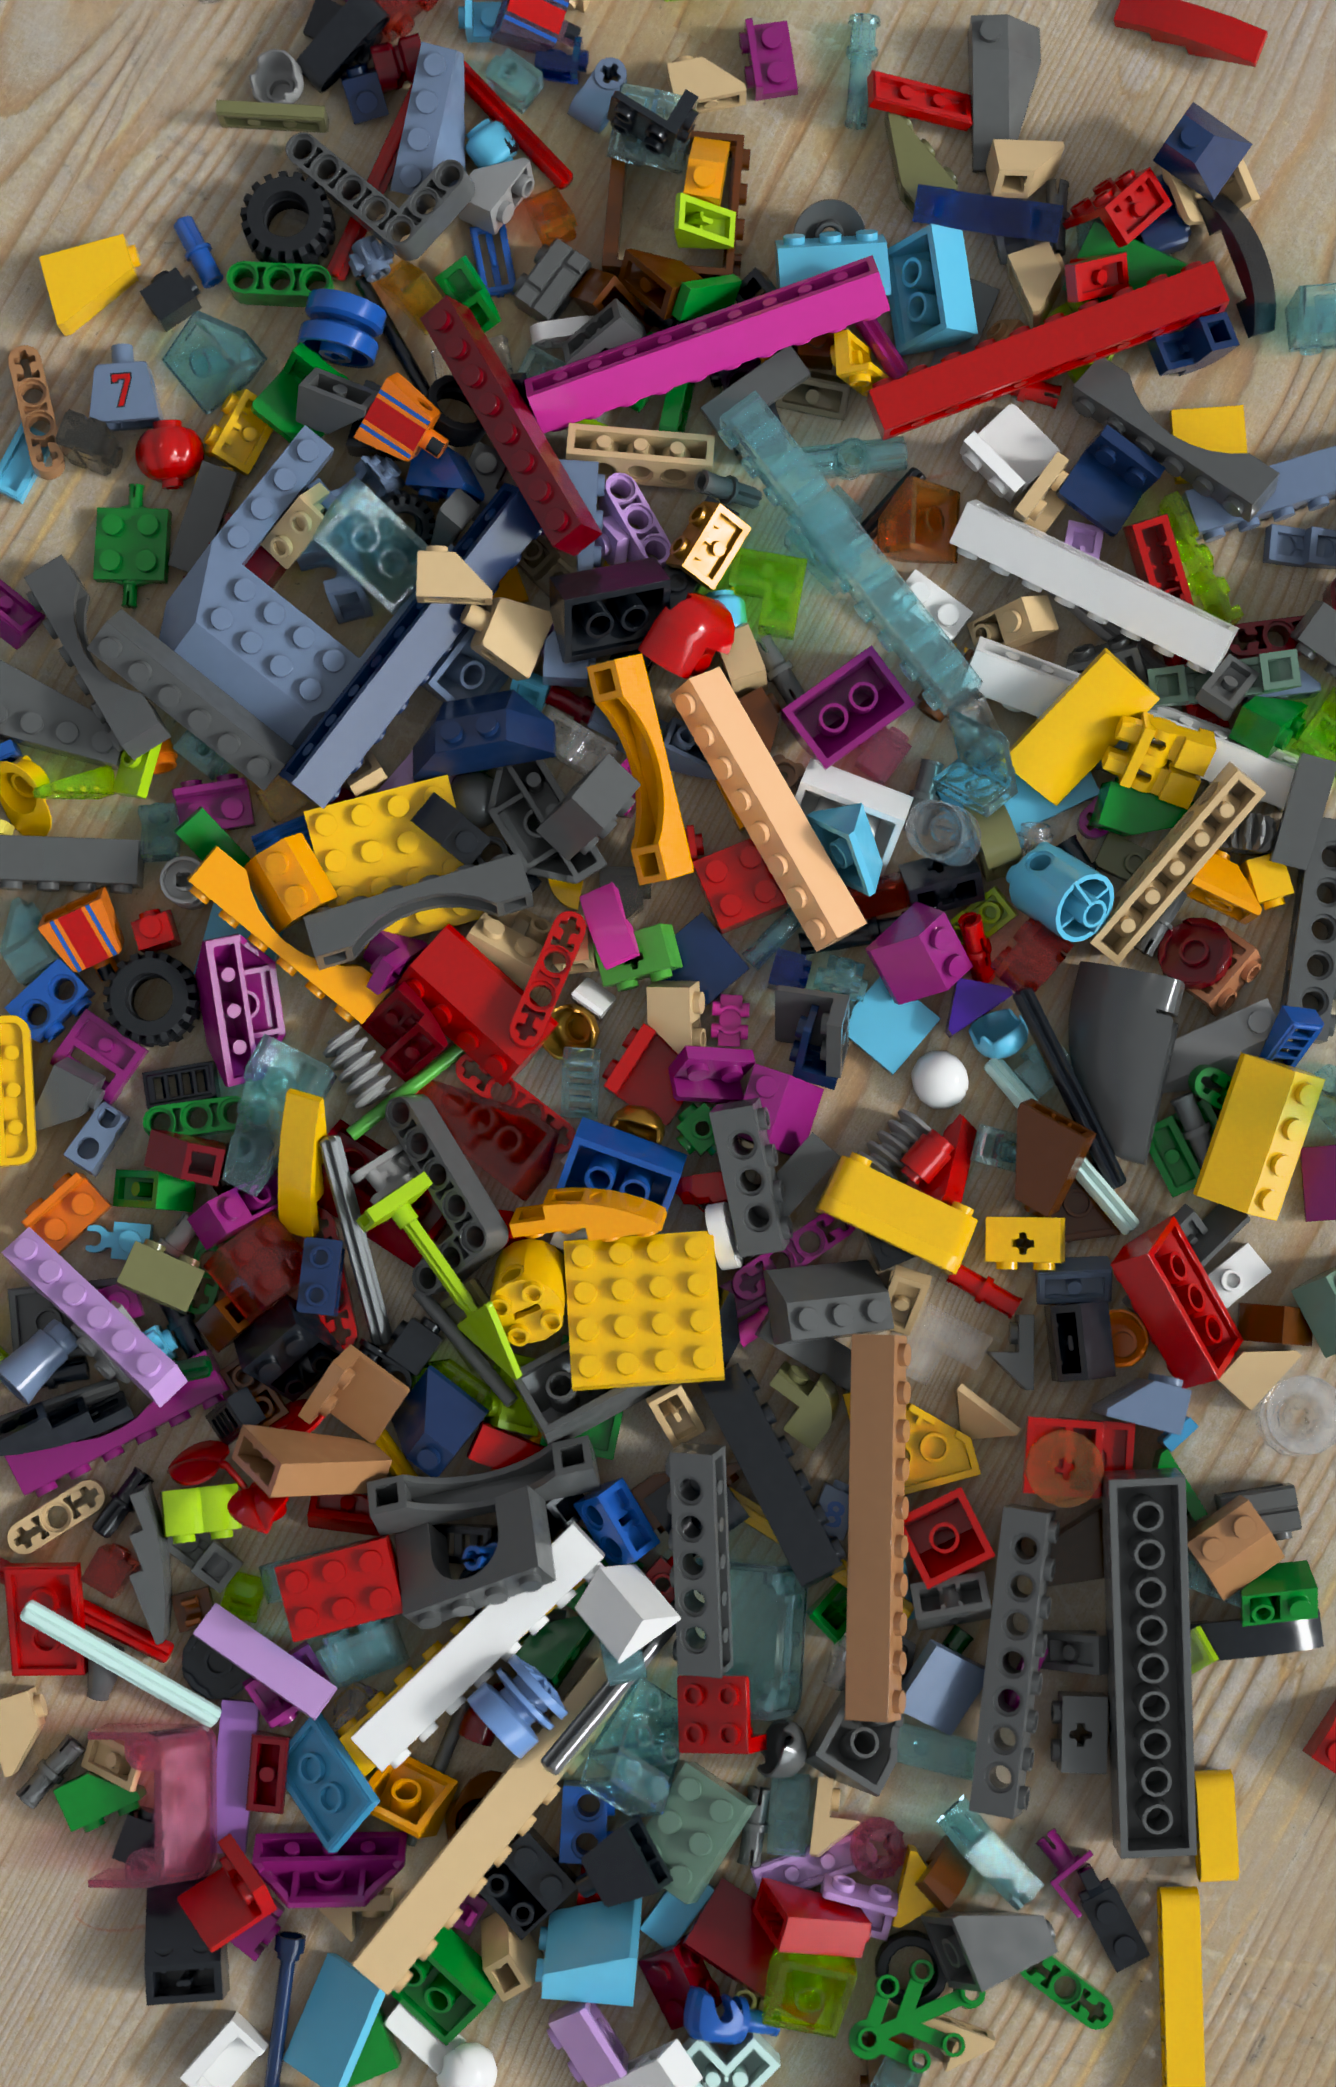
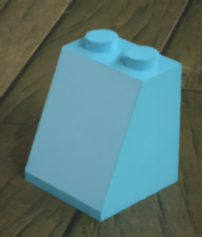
M642 1898L607 1907L602 1901L554 1910L549 1914L548 1927L541 1926L539 1950L545 1951V1958H537L535 1982H542L541 1999L633 2007Z

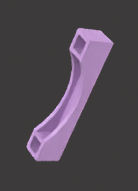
M30 1227L1 1252L12 1268L31 1287L78 1326L159 1408L188 1382L175 1362Z

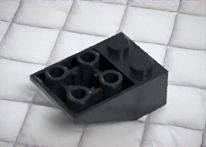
M210 1875L147 1880L144 1962L147 2006L224 2000L230 1990L227 1944L215 1952H210L177 1901L179 1895Z

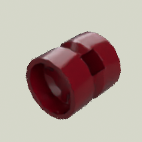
M418 33L399 38L397 45L394 46L388 41L369 47L383 93L401 89L405 81L413 85L421 47Z

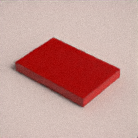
M81 1562L7 1563L3 1568L12 1676L86 1675L88 1672L87 1657L20 1619L21 1611L26 1603L34 1600L86 1630Z

